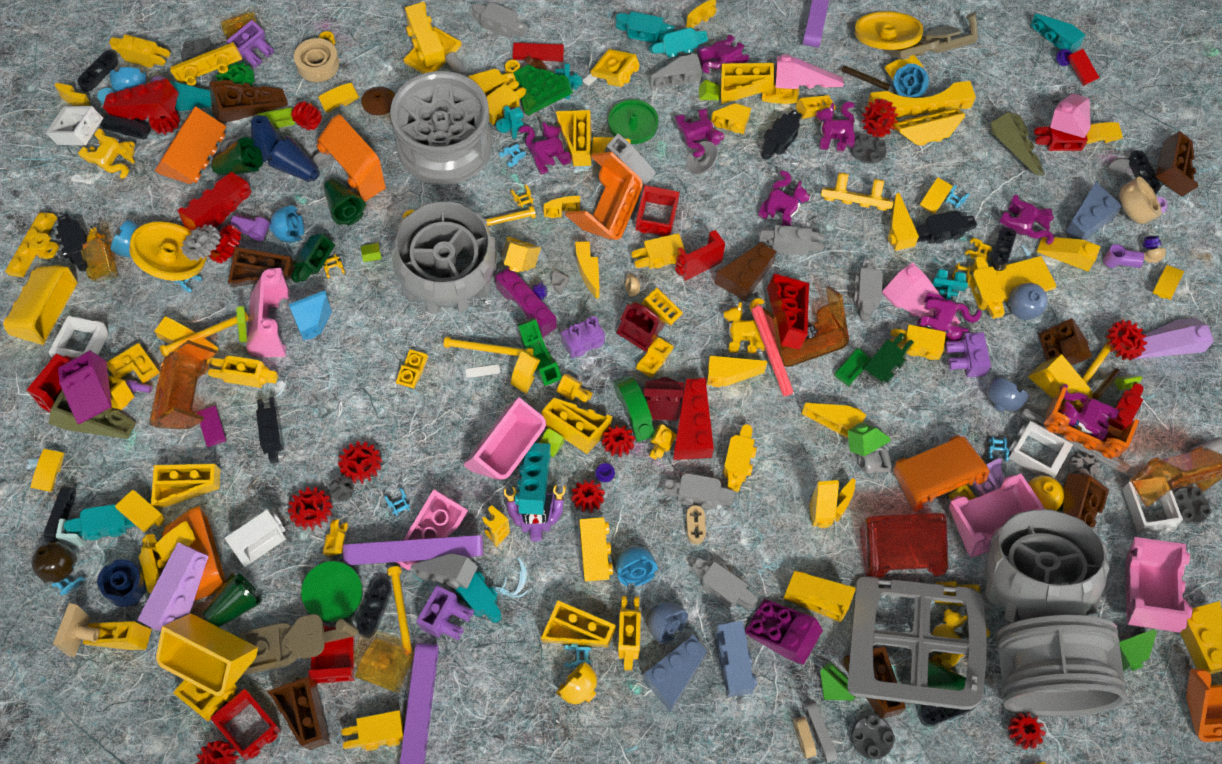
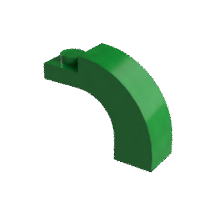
M533 317L517 324L523 348L526 350L532 348L533 356L540 360L535 374L541 383L547 386L561 380L562 377L558 364L551 357L545 346L537 320Z
M631 375L612 381L617 398L622 402L628 414L635 440L640 442L653 437L655 431L651 421L652 416L636 380Z

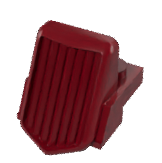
M637 302L628 303L620 319L622 322L616 334L647 353L648 348L656 340L659 331L663 330L665 322L648 307Z
M667 377L645 381L644 396H647V405L652 420L677 421L680 418V398H683L684 382H677Z

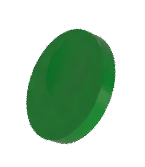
M631 99L616 104L609 113L608 127L611 134L615 137L619 133L624 139H630V144H641L650 140L658 129L659 120L657 112L650 104L641 100Z
M336 561L324 562L314 567L305 577L301 589L302 602L306 610L310 614L318 615L324 622H337L340 619H347L358 609L363 596L362 582L356 571L350 566Z

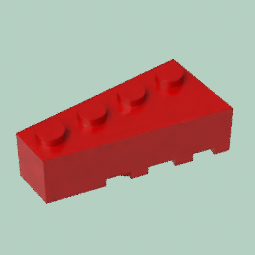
M165 78L133 88H126L119 92L109 93L105 97L103 108L109 115L132 121L135 118L146 120L147 117L160 119L161 116H166V118H172L179 93L169 80Z
M230 172L216 182L212 190L206 189L202 192V197L197 200L195 198L189 201L188 207H181L177 211L185 228L194 231L197 227L202 228L205 224L216 228L252 192L247 181Z
M774 273L767 287V292L781 345L800 350L808 335L809 283Z
M706 378L686 379L673 460L712 458L714 446Z

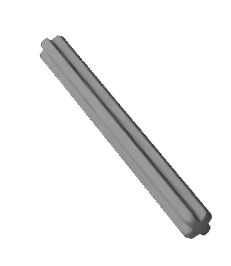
M1027 408L1023 410L1020 416L1021 419L1027 422L1032 421L1046 429L1044 426L1045 418ZM1053 433L1072 443L1074 448L1088 453L1091 457L1095 456L1096 460L1122 474H1126L1130 468L1128 463L1117 457L1113 459L1106 458L1096 450L1086 449L1083 444L1069 441L1065 436Z

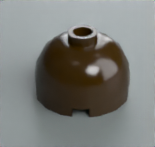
M56 541L47 542L40 546L32 556V569L35 575L44 583L51 581L58 583L72 573L74 569L72 565L74 561L77 562L76 553L66 544Z

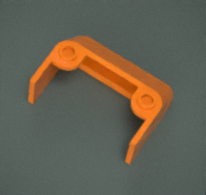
M340 114L334 116L317 139V149L321 154L332 155L347 172L349 177L347 181L351 188H356L359 196L365 202L386 189L380 160L376 153Z
M613 152L591 154V158L601 166L599 180L605 186L593 215L587 211L566 212L565 216L586 232L610 240H618L624 233L642 191L643 183L641 178Z

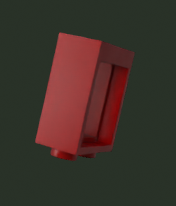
M645 185L636 219L635 231L656 234L661 237L671 235L680 192ZM647 202L671 206L669 223L664 224L643 220Z
M246 689L242 690L210 718L246 761L249 758H255L261 752V748L267 743H272L281 731ZM251 704L270 728L244 750L225 725Z

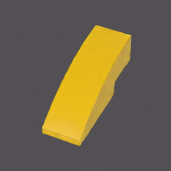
M590 241L575 242V255L579 273L589 291L595 298H599L598 257L590 256Z
M166 316L154 331L159 339L169 344L195 334L194 331ZM203 338L177 350L209 364L219 349Z

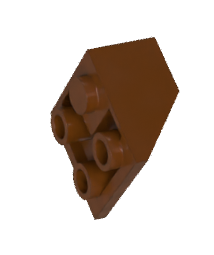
M1072 318L1038 333L1046 361L1062 354L1070 365H1075L1092 357L1085 336Z

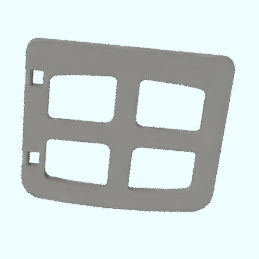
M873 577L859 578L856 586L847 685L848 692L857 697L963 710L977 707L982 701L986 671L987 639L983 597L974 589L966 587H946L938 584L881 580ZM878 585H889L891 589L878 588ZM943 591L954 592L956 596L943 595ZM889 595L914 599V624L912 632L903 633L875 628L877 607L881 596ZM931 601L961 603L966 607L968 639L938 637L930 633ZM874 645L904 647L911 650L910 685L881 682L874 678ZM930 652L964 654L968 657L967 676L963 690L956 691L927 686L928 655Z

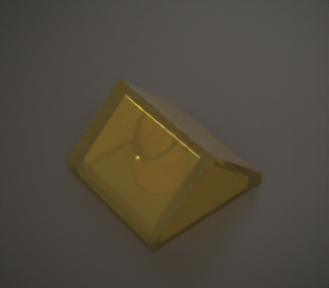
M248 12L218 24L227 41L251 20L256 24L257 22L254 13Z

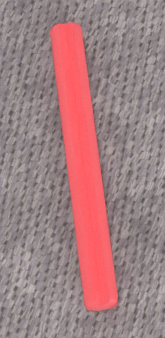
M762 306L754 307L751 311L783 396L793 394V389Z

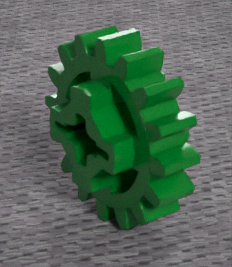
M237 61L235 64H229L226 73L218 71L219 74L216 75V81L230 80L235 84L243 85L248 83L250 86H253L252 82H255L253 70H251L249 65L245 66L244 62L238 64Z

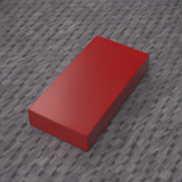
M1084 49L1067 57L1083 86L1100 78Z

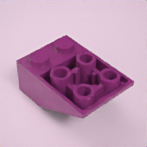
M90 350L58 368L61 388L77 424H81L112 407L106 360Z
M763 599L745 630V634L786 659L801 665L805 664L823 632L816 618L767 599Z

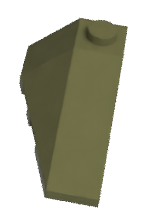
M1008 112L992 121L991 125L993 128H991L993 135L1007 146L1035 175H1045L1038 156L1032 152L1035 147L1027 138L1030 134L1021 115Z
M62 390L51 408L48 424L68 431L128 439L136 422L120 411L109 408L87 421L77 424Z

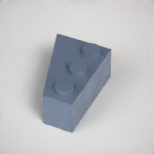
M1095 182L1065 233L1071 239L1085 240L1114 219L1122 205Z
M743 620L719 624L714 638L727 697L752 694L755 689L754 686H757V680L751 670L752 659L750 653H748Z
M694 635L644 673L643 680L669 712L674 708V705L700 667L707 653V650Z

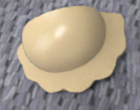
M1157 248L1145 251L1144 260L1148 263H1158L1166 255V249Z
M628 274L625 282L626 292H628L629 297L636 296L640 292L641 287L639 279L634 275Z

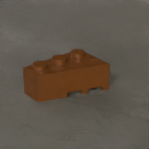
M1181 131L1163 141L1156 178L1182 197L1196 189L1198 182L1194 181L1196 168H1193L1192 160L1195 159L1193 141Z
M759 243L716 272L715 284L746 302L774 264L777 251L763 243Z
M235 247L228 284L232 287L257 284L262 273L271 268H281L285 280L291 279L294 260L289 256Z
M885 646L873 649L874 678L881 682L897 683ZM850 655L845 656L841 662L848 674ZM866 698L882 719L899 715L906 709L904 702Z
M305 677L267 691L302 747L313 750L330 743L316 681Z

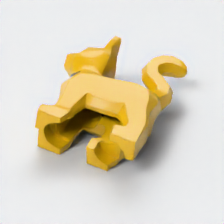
M98 128L94 135L99 140L100 146L97 150L91 146L89 148L90 152H88L87 148L82 147L78 155L89 163L97 164L106 172L115 173L121 170L120 178H126L129 173L128 167L124 164L113 166L112 164L119 154L134 164L135 161L132 157L135 153V144L132 141L121 142L115 137L105 136V133Z
M760 298L753 299L749 305L750 310L759 304H764V300ZM741 302L738 303L737 307H731L729 310L724 311L723 317L729 323V335L732 341L728 346L729 353H738L741 340L750 342V345L747 347L748 354H755L757 349L765 351V346L755 320H741Z
M950 609L945 610L943 622L935 626L931 634L938 637L962 639L956 634L954 629L962 626L967 620V615L962 616L960 613ZM986 627V637H989L990 631ZM942 652L940 655L935 654L931 660L950 669L957 664L964 654Z

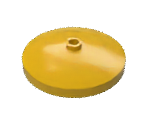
M892 11L874 12L864 15L857 20L855 36L860 42L873 48L885 50L904 49L917 44L922 39L923 25L918 19L908 14Z
M151 222L140 226L132 234L129 243V252L135 264L146 273L164 280L179 281L196 276L203 269L207 256H205V259L200 257L198 261L195 259L191 261L182 253L181 247L184 246L182 242L187 239L186 236L191 235V230L170 222Z

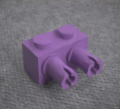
M253 20L227 40V44L235 43L242 55V60L246 59L254 68H257L256 64L260 65L262 60L252 52L253 50L258 48L267 58L270 57L269 54L272 55L275 52L265 42L264 31Z
M591 316L586 321L574 324V326H570L569 329L561 332V342L571 358L583 356L587 351L593 348L597 349L605 343V333L600 327L597 317Z
M984 332L965 333L961 341H945L944 348L946 353L962 352L963 357L948 358L949 370L965 369L967 377L986 376L991 363Z
M436 585L416 623L421 630L439 638L444 633L458 641L461 638L459 634H463L464 628L448 621L452 615H455L469 622L471 619L469 616H473L474 610L459 604L455 593Z

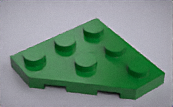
M526 65L513 72L516 81L519 83L518 89L521 87L526 89V93L521 97L524 111L528 116L573 94L570 80L565 75H557L548 70L534 68L531 65Z

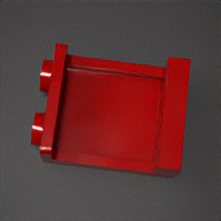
M716 230L709 232L708 245L689 254H686L682 247L678 248L675 270L685 281L722 263L725 242Z
M57 353L26 390L38 406L49 413L55 403L54 400L62 391L58 368L73 360L66 355L62 357Z
M323 625L324 632L336 630V627ZM355 636L324 643L322 653L311 657V670H308V677L316 681V684L354 681Z

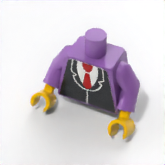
M556 484L553 489L554 494H546L543 515L519 514V505H515V488L512 486L513 493L510 495L506 493V488H504V495L508 498L506 503L509 516L516 526L521 527L522 532H530L531 541H541L542 531H550L551 525H555L563 513L564 498L562 495L566 492L565 485L563 486L562 493L557 492Z

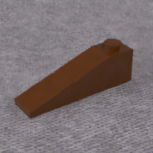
M230 80L212 81L209 83L212 110L215 119L221 123L240 120L257 115L258 113L288 106L283 89L261 86L260 88L253 87L248 83L243 85L235 84Z
M1068 473L1064 483V513L1077 517L1089 527L1094 528L1097 523L1094 519L1098 513H1102L1109 489L1089 475Z

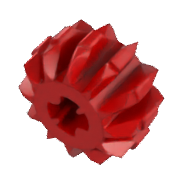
M306 101L298 102L291 113L292 120L301 126L302 129L305 128L308 131L315 130L322 119L321 111Z
M175 109L172 118H166V116H161L160 119L148 117L151 129L156 131L158 135L162 132L164 135L167 132L173 133V129H178V124H180V119Z
M616 424L615 429L609 426L608 432L603 433L602 445L605 446V452L611 451L612 457L618 454L619 458H621L622 453L628 456L629 450H633V443L635 442L632 430H626L625 425L619 428Z
M584 479L583 485L577 482L576 488L572 489L573 496L571 501L575 502L576 509L582 507L581 512L583 513L586 509H589V512L592 513L593 507L599 510L600 504L604 503L603 496L605 491L600 490V483L594 485L595 481L593 479L590 483H587V480Z
M1026 712L1025 715L1018 713L1016 718L1012 717L1010 719L1012 725H1009L1007 730L1012 732L1009 735V739H1016L1014 746H1018L1021 743L1023 750H1026L1028 747L1035 749L1037 744L1040 745L1043 742L1041 737L1045 736L1046 732L1040 729L1044 726V723L1038 724V716L1031 718L1030 712ZM1026 728L1029 730V731L1027 732L1028 734H1026V733L1024 732V730H1025Z

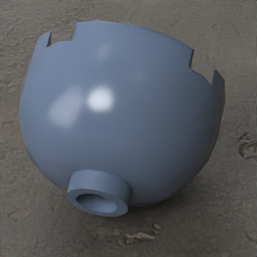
M1032 282L1022 283L1010 292L1008 298V305L1012 309L1011 312L1022 320L1035 319L1044 312L1048 303L1047 294L1044 289Z
M1001 377L993 379L988 391L990 401L994 403L993 408L1002 413L1004 410L1009 412L1017 411L1022 408L1029 398L1027 392L1022 390L1020 393L1017 385Z
M668 601L653 606L649 611L648 618L650 634L663 645L670 643L675 639L672 635L677 630L681 633L688 620V613L675 602Z

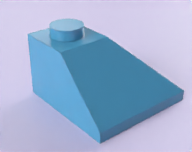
M325 290L289 304L303 341L313 339L322 333L332 313Z

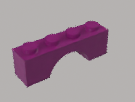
M508 267L495 276L496 288L507 300H513L522 309L527 319L534 317L537 320L542 338L557 328L556 316L514 271L509 270Z

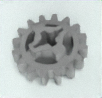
M205 224L202 228L197 227L182 242L184 245L181 247L182 253L191 261L194 259L198 261L200 257L205 259V256L211 255V251L216 250V245L220 244V233L212 225L207 226Z

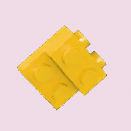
M608 49L590 72L592 77L606 79L608 85L622 87L625 83H629L632 73L639 70V62L636 54Z
M183 680L173 694L208 722L226 701L229 702L235 697V690L238 687L234 684L225 694L215 696Z

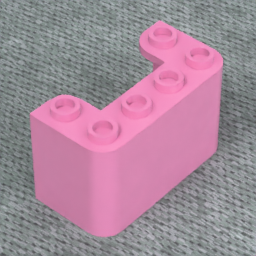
M1134 537L1126 558L1127 625L1178 633L1186 628L1187 619H1190L1192 616V606H1189L1188 601L1183 598L1182 594L1185 591V581H1182L1185 565H1188L1190 560V554L1186 552V544Z

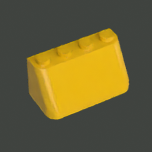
M61 265L37 267L31 272L27 284L23 286L19 298L14 302L11 312L3 322L5 330L10 336L44 345L78 284L68 267Z
M190 613L162 626L156 660L163 669L215 696H221L231 689L256 658L258 647Z

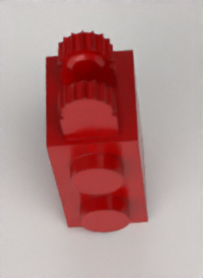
M1051 123L1048 127H1038L1034 130V134L1039 136L1036 137V144L1047 145L1048 151H1083L1088 141L1087 135L1085 138L1059 131L1050 128Z
M1136 383L1129 391L1126 390L1114 407L1119 410V413L1115 419L1108 418L1107 422L1109 425L1123 431L1132 423L1144 400L1140 398L1144 390L1143 385Z

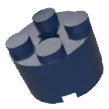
M119 559L102 568L97 579V585L102 595L111 604L118 607L137 605L146 591L144 576L138 567L129 560Z

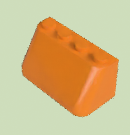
M195 106L154 171L160 175L190 185L193 182L197 183L201 177L199 173L201 168L205 169L210 162L207 158L209 155L213 156L218 147L215 145L218 141L221 143L226 133H224V130L227 126Z
M201 506L191 508L164 527L165 531L162 532L164 537L176 526L187 521L195 537V540L189 547L208 556L194 601L218 593L226 582L210 523Z

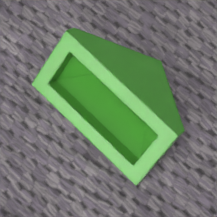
M829 662L821 669L824 700L853 701L857 697L848 692V677L835 665Z

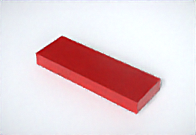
M513 43L512 57L513 60H525L530 55L537 61L563 62L564 45Z

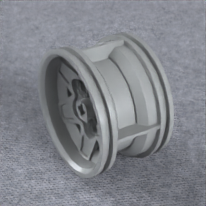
M435 71L412 78L395 94L391 104L390 115L396 134L398 156L404 168L412 176L430 184L450 185L473 177L485 166L492 150L491 131L488 125L489 106L486 95L477 83L458 73ZM473 121L475 123L474 126L468 124Z
M1055 615L1014 622L1004 626L997 632L1003 701L1006 709L1022 714L1030 712L1034 716H1075L1108 711L1120 707L1127 702L1118 629L1115 623L1093 616Z

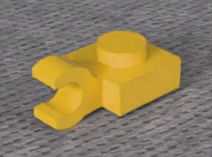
M568 374L563 375L556 392L572 401L577 397L587 402L593 395L591 391L580 388L582 382Z
M663 424L658 425L650 441L655 445L649 456L654 460L657 457L661 458L664 452L670 450L677 434Z
M338 519L331 522L330 534L326 535L323 555L328 557L340 554L343 549L344 532H346L348 524H340L339 528Z

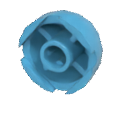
M906 64V66L897 70L893 85L898 95L918 98L929 87V76L923 67L917 64Z
M131 67L119 68L118 72H115L113 69L110 71L111 86L114 91L119 92L126 88L129 89L146 84V72L140 73V69Z
M293 205L277 209L273 213L270 223L271 232L277 239L286 243L301 241L300 235H304L302 216L297 215L295 211H298V209Z
M131 220L125 221L119 228L122 231L119 235H115L112 241L111 251L122 257H131L129 252L130 239L134 231L140 226Z
M642 547L626 549L618 556L616 561L618 579L625 586H629L628 583H635V586L643 585L652 580L655 576L654 572L658 570L652 553Z

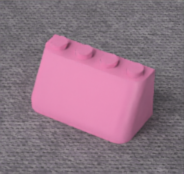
M518 397L506 407L463 465L471 472L496 480L508 478L545 429L546 421L544 417Z

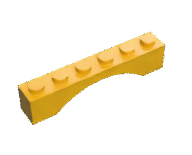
M963 81L955 82L943 92L925 98L903 97L889 91L870 93L867 104L870 107L869 102H875V99H886L893 103L892 106L897 108L894 113H897V118L909 115L916 116L925 113L932 114L949 111L955 108H972L976 96L971 82Z

